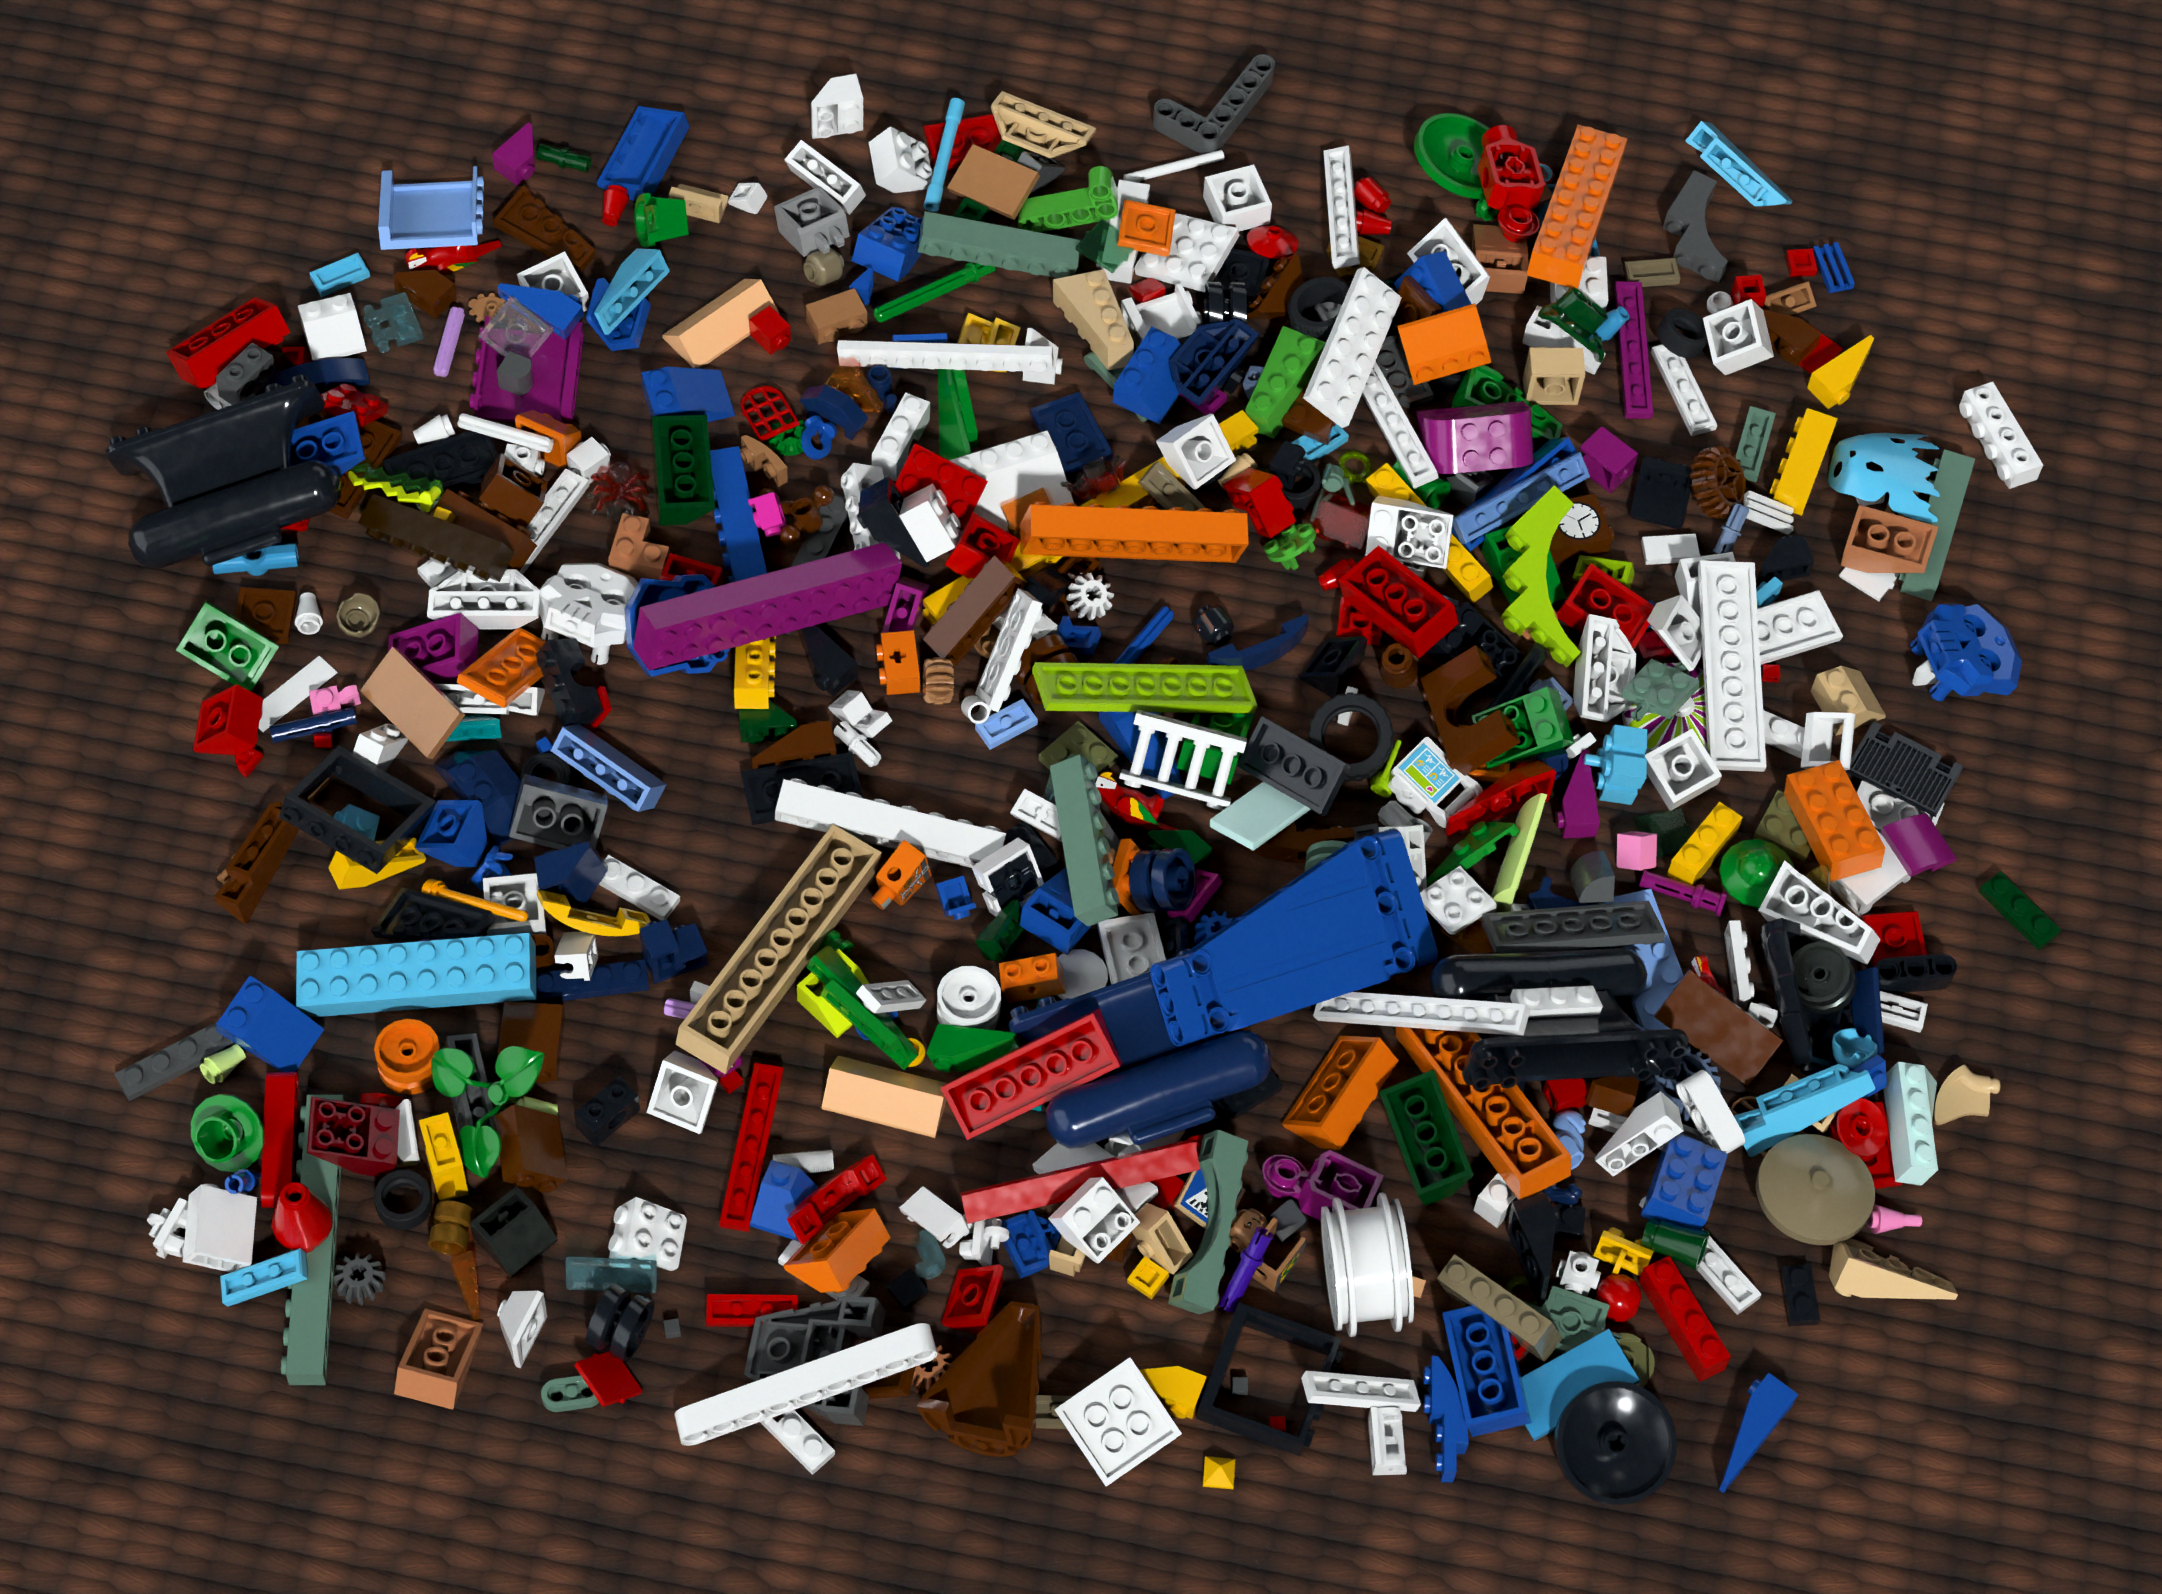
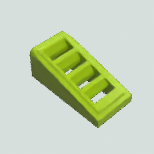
M1579 555L1573 575L1574 581H1577L1586 570L1587 565L1589 566L1592 563L1607 574L1612 572V578L1627 588H1631L1634 578L1633 562Z

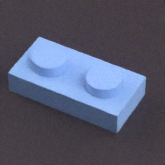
M1021 699L992 714L985 722L981 724L975 723V730L989 750L1036 726L1038 719L1024 699Z

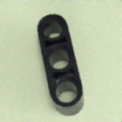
M1947 954L1884 958L1878 961L1876 965L1880 991L1891 994L1946 989L1957 971L1956 960ZM1937 969L1944 971L1946 974L1939 973ZM1909 971L1916 973L1918 976L1911 975ZM1881 974L1888 975L1890 979L1883 977Z

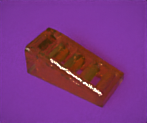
M468 1251L452 1257L450 1262L453 1275L471 1318L477 1321L480 1320L481 1311L476 1261L473 1251Z

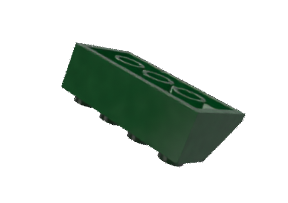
M707 415L652 416L651 440L659 526L687 525L715 509Z
M1433 1069L1379 1091L1416 1193L1425 1206L1452 1196L1474 1176Z

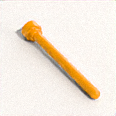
M428 879L422 886V893L488 910L492 914L520 922L528 919V913L525 910L450 890L444 882L436 879Z

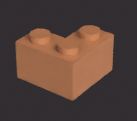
M622 513L608 558L609 567L634 577L637 582L641 578L660 580L661 573L670 554L669 546L649 543L651 537L649 518Z

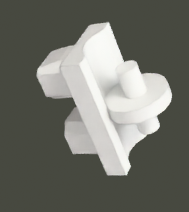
M179 1198L172 1211L163 1208L160 1215L151 1213L147 1218V1222L153 1226L149 1235L155 1238L153 1246L158 1250L156 1254L164 1259L168 1254L178 1257L183 1256L185 1238L178 1235L182 1229H186L188 1202L184 1199Z
M964 1214L963 1219L969 1233H973V1239L960 1242V1255L965 1260H977L982 1266H991L993 1249H999L1000 1242L1009 1239V1231L1001 1227L1002 1220L996 1219V1217L967 1224Z

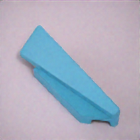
M1837 1064L1756 1097L1759 1109L1737 1114L1734 1118L1744 1134L1745 1143L1743 1145L1748 1155L1753 1157L1875 1090V1086L1867 1070L1856 1073L1850 1071L1847 1066Z

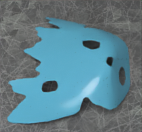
M1870 433L1850 437L1839 441L1834 448L1828 473V484L1837 492L1870 502L1878 500L1888 492V504L1894 512L1923 522H1938V518L1928 511L1931 505L1919 499L1913 492L1917 491L1939 497L1940 494L1934 489V485L1926 480V477L1930 476V472L1938 471V469L1917 459L1915 456L1918 453L1912 449L1939 448L1930 442L1917 440L1918 438L1928 436L1921 434ZM1890 438L1903 439L1905 443H1894ZM1850 451H1855L1856 455L1850 457ZM1841 461V472L1837 477H1834L1835 467ZM1874 462L1883 468V472L1867 469L1866 463Z

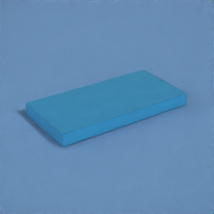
M1609 1329L1521 1377L1531 1418V1423L1525 1424V1427L1533 1441H1536L1556 1429L1560 1414L1567 1403L1585 1388L1609 1381H1622L1632 1384L1640 1383L1638 1376Z

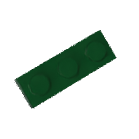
M2001 871L1980 887L1978 892L2037 950L2040 951L2060 934L2061 929Z

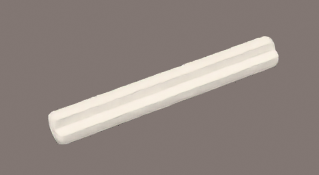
M464 413L459 416L457 422L460 428L546 453H550L554 445V440Z

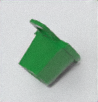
M643 193L637 197L634 221L637 238L642 247L656 246L655 242L689 235L685 200L651 197L650 193Z

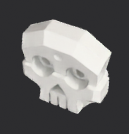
M601 563L563 564L557 575L550 577L539 589V615L543 622L541 639L546 641L547 635L548 640L559 639V634L571 639L576 638L578 642L593 647L591 661L593 663L596 662L598 655L597 664H606L609 660L610 645L623 644L626 641L625 607L638 582L634 577Z

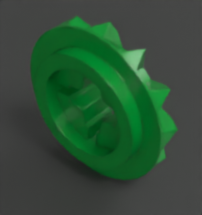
M792 417L789 420H784L785 424L794 421ZM803 420L799 421L800 425L769 438L768 443L775 452L785 456H794L804 452L801 445V436L805 429ZM780 422L772 423L771 425L772 430L782 427ZM794 431V438L788 437L785 439V433L789 434Z

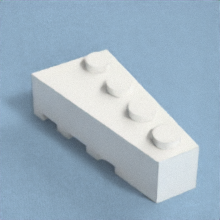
M1785 860L1758 910L1768 922L1784 918L1800 923V936L1814 942L1831 943L1839 947L1846 956L1867 965L1881 940L1871 927L1840 905L1826 892L1818 888L1803 874H1800Z

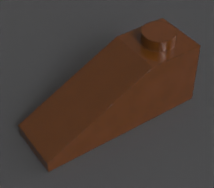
M815 720L801 725L753 757L752 769L836 755V745L830 720Z

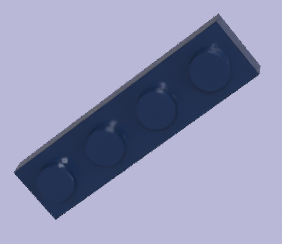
M645 959L596 965L589 981H584V978L565 979L560 976L562 971H572L574 968L536 973V1000H532V1003L544 1004L649 990Z

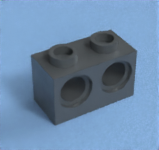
M251 343L216 376L219 397L231 405L252 399L276 376L273 355Z

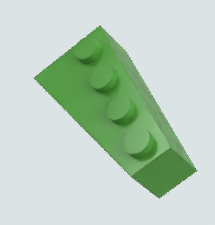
M1285 326L1282 327L1245 409L1247 416L1259 428L1258 433L1274 439L1283 428L1281 420L1311 379L1326 342Z

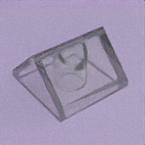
M511 295L498 307L478 337L504 357L511 351L530 359L554 331V328Z

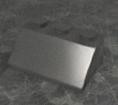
M524 774L515 803L509 837L558 850L571 847V845L578 842H590L595 849L608 807L607 795Z

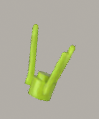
M1401 740L1396 741L1385 768L1378 771L1370 781L1371 790L1382 797L1388 798L1394 793L1389 789L1388 783L1393 778L1391 768L1400 748Z

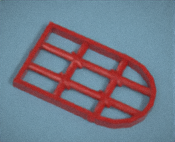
M771 386L757 387L747 392L741 400L742 414L747 419L760 442L800 425L786 402L784 395L777 388ZM762 392L766 401L758 404L752 396ZM767 392L775 393L778 396L774 398L769 397ZM749 399L753 407L745 410V403ZM780 399L787 408L781 412L773 404V402ZM766 405L770 406L774 415L764 417L759 408ZM757 412L761 420L752 423L748 413ZM790 413L794 421L785 424L781 416ZM778 419L782 427L772 430L768 422ZM765 425L768 433L760 436L755 427Z

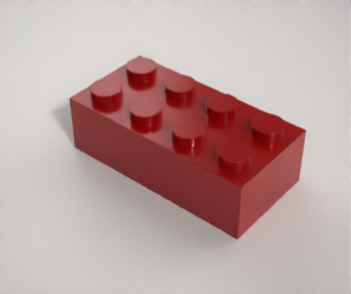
M255 296L169 349L166 353L181 380L200 389L208 388L217 382L216 376L251 343L265 349L268 346H275L284 340V336L291 332L277 305Z
M1379 545L1338 580L1343 598L1398 643L1406 646L1418 659L1459 624L1453 603Z

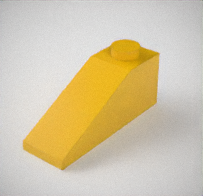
M1869 335L1811 374L1807 388L1827 409L1836 404H1843L1850 397V391L1874 341L1872 335Z
M412 838L378 874L338 851L335 852L328 868L339 889L366 887L425 863L426 857L424 853L419 852L415 848L417 840ZM384 841L375 842L381 845Z

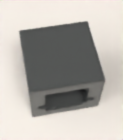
M678 1318L663 1321L666 1339L681 1337Z
M1233 1377L1232 1395H1247L1248 1377Z

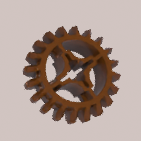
M1713 446L1698 452V455L1693 457L1694 463L1690 465L1692 474L1689 475L1692 479L1693 496L1697 498V506H1702V512L1707 513L1709 518L1726 519L1729 517L1735 503L1744 506V494L1748 491L1745 483L1747 479L1744 477L1745 469L1741 468V460L1736 459L1735 452H1731L1728 447Z

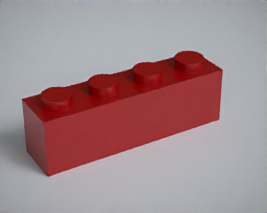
M1665 1257L1644 1267L1638 1282L1697 1380L1701 1382L1724 1371L1731 1356L1671 1257Z

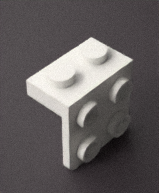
M1461 866L1420 892L1425 909L1452 935L1458 933L1477 919L1481 922L1482 914L1496 913L1497 903Z
M638 1197L617 1208L614 1214V1234L608 1245L610 1250L608 1262L620 1265L634 1257L669 1271L676 1270L679 1267L687 1223L685 1215Z

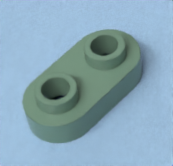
M581 1375L550 1380L541 1390L542 1403L546 1409L552 1412L590 1408L596 1406L599 1401L594 1394L589 1397L582 1395L584 1391L590 1390ZM556 1394L563 1396L560 1401H553L552 1397Z

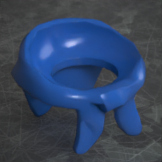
M493 845L472 876L471 882L479 890L484 891L483 878L512 876V873L502 860H510L513 858V855L502 853L500 846Z

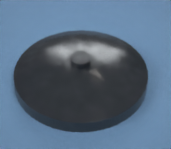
M1609 1381L1585 1388L1567 1403L1556 1425L1554 1448L1558 1465L1564 1477L1579 1493L1603 1504L1624 1505L1645 1499L1658 1490L1665 1482L1675 1462L1677 1436L1669 1412L1655 1395L1636 1384Z

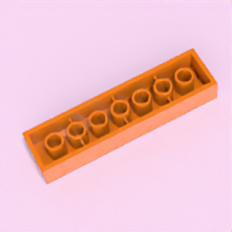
M1577 125L1532 251L1527 276L1566 287L1573 286L1578 289L1622 162L1628 138L1596 130L1592 127Z
M1036 502L1033 505L1030 504L1020 523L1021 555L1236 563L1249 545L1247 513H1239V511L1233 509L1223 512H1212L1211 509L1207 508L1185 511L1181 507L1158 510L1155 506L1131 509L1128 505L1105 508L1101 504L1081 507L1074 503H1064L1056 506L1050 505L1047 502Z
M1396 1027V1038L1420 1070L1426 1073L1434 1069L1448 1107L1518 1200L1528 1198L1571 1176L1570 1153L1517 1084L1507 1089L1502 1088L1500 1084L1489 1085L1483 1090H1476L1473 1085L1465 1083L1462 1077V1070L1472 1045L1482 1040L1477 1033Z

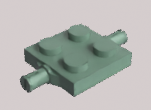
M1651 658L1622 689V698L1637 706L1631 712L1632 719H1636L1637 722L1646 713L1659 714L1671 719L1699 689L1700 680L1685 674L1684 672L1687 668L1681 661L1675 667H1670Z
M1552 1286L1549 1297L1542 1307L1524 1302L1553 1322L1562 1337V1340L1554 1349L1556 1352L1564 1354L1607 1330L1605 1320L1610 1309L1609 1304L1559 1287ZM1611 1331L1618 1345H1620L1623 1334Z

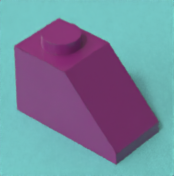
M529 122L492 153L494 170L516 186L529 179L535 171L533 128Z
M905 576L896 583L882 633L914 630L923 608V599L927 595L928 584Z

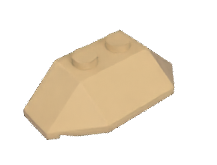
M1003 91L991 105L1002 140L1048 158L1059 157L1086 146L1096 132V128Z

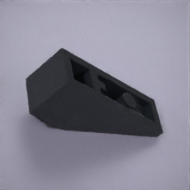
M815 625L797 630L814 682L820 690H826L834 697L858 677V663L819 627Z

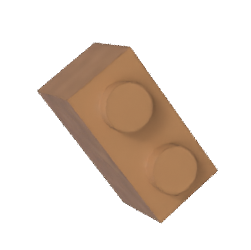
M853 288L807 304L806 322L819 345L825 342H833L839 337L858 333L867 328V310L857 291Z

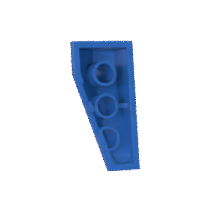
M1099 712V721L1132 764L1140 735L1139 725L1134 724L1137 712ZM1149 712V713L1161 715V712ZM1155 730V734H1151L1141 774L1158 778L1168 740L1165 732ZM1174 758L1169 781L1183 785ZM1149 787L1155 795H1160V798L1164 800L1176 794Z

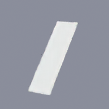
M320 656L315 658L263 700L262 717L258 728L262 732L267 730L269 726L276 723L309 696V691L317 690L338 672Z

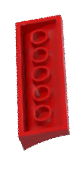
M1098 1008L947 1082L941 1087V1090L966 1139L969 1140L1050 1101L1061 1091L1081 1086L1120 1067L1123 1063L1109 1035L1101 1010Z

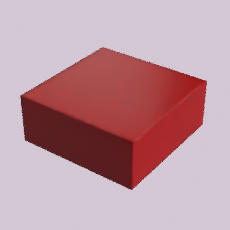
M1813 248L1787 250L1785 258L1790 277L1816 276L1817 265Z

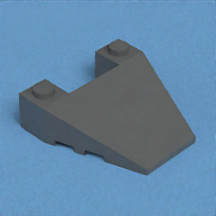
M843 1296L839 1297L837 1301L825 1304L818 1302L810 1304V1307L795 1311L794 1309L756 1317L744 1376L755 1382L850 1348L852 1337L872 1339L881 1337L886 1310L877 1298ZM859 1386L803 1407L835 1424L864 1426L869 1396Z

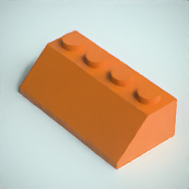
M1340 1035L1282 1122L1283 1127L1320 1149L1341 1150L1347 1143L1348 1137L1356 1125L1362 1120L1371 1102L1377 1097L1386 1079L1391 1076L1392 1070L1399 1060L1381 1038Z

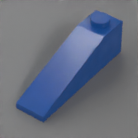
M1770 1373L1762 1381L1757 1378L1747 1391L1751 1396L1746 1404L1719 1490L1723 1493L1791 1409L1799 1395Z

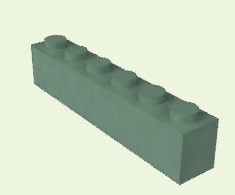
M925 211L920 226L917 252L929 256L946 257L956 261L973 262L983 266L990 265L1006 270L1022 271L1033 275H1044L1058 279L1075 275L1078 267L1080 240Z
M1945 449L1941 459L1935 458L1933 467H1936L1938 471L1931 472V474H1935L1934 480L1929 479L1928 481L1934 485V489L1939 492L1940 496L1924 494L1929 496L1928 500L1925 501L1931 505L1928 511L1938 518V522L1923 523L1938 526L1939 528L1925 572L1900 573L1898 580L1903 581L1900 592L1932 601L1939 584L1975 458Z
M1079 754L1051 765L1050 772L1074 916L1086 926H1091L1118 916L1117 904L1119 903V897L1113 886L1114 869L1109 863L1108 853H1110V845L1104 834L1106 821L1100 811L1099 803L1102 802V798L1095 782L1097 770L1092 762H1088Z

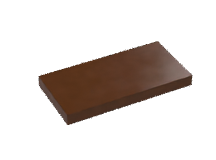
M1690 970L1687 971L1654 1014V1017L1668 1028L1683 1030L1689 1039L1688 1043L1747 1086L1783 1042L1780 1036Z

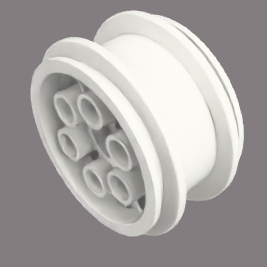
M1381 1192L1377 1196V1207L1344 1210L1341 1199L1339 1197L1334 1198L1332 1201V1212H1329L1327 1206L1321 1208V1233L1328 1297L1335 1330H1342V1324H1345L1348 1335L1355 1337L1357 1322L1390 1319L1393 1330L1400 1332L1403 1317L1406 1323H1412L1414 1318L1411 1261L1400 1201L1398 1198L1392 1199L1391 1205H1389L1386 1194Z

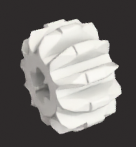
M1087 573L1085 577L1079 575L1075 578V583L1069 585L1068 590L1071 594L1066 596V600L1074 602L1070 606V610L1078 609V618L1084 617L1085 614L1088 620H1093L1096 616L1101 618L1105 615V610H1109L1112 607V603L1109 600L1114 597V593L1107 592L1110 583L1103 585L1101 583L1102 575H1098L1095 579L1092 573ZM1088 592L1093 595L1091 599H1094L1093 601L1087 598L1089 596Z

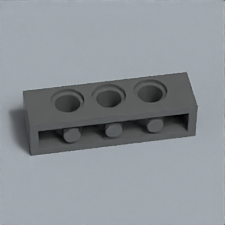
M476 1033L447 1036L443 1049L456 1048L466 1052L475 1064V1070L470 1079L487 1082ZM467 1084L466 1090L462 1095L451 1097L459 1133L466 1125L476 1127L477 1121L493 1109L492 1101L488 1098L487 1088ZM495 1115L484 1122L483 1126L488 1125L496 1130Z

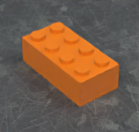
M1840 760L1787 775L1784 796L1828 882L1882 867L1885 846Z

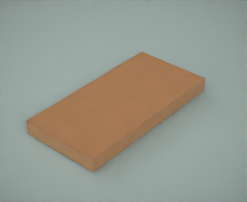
M393 646L360 690L429 759L435 757L465 716L405 654Z

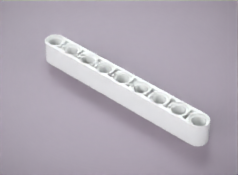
M926 1323L915 1324L682 1407L674 1414L681 1444L686 1446L700 1444L927 1363L938 1355L930 1325Z

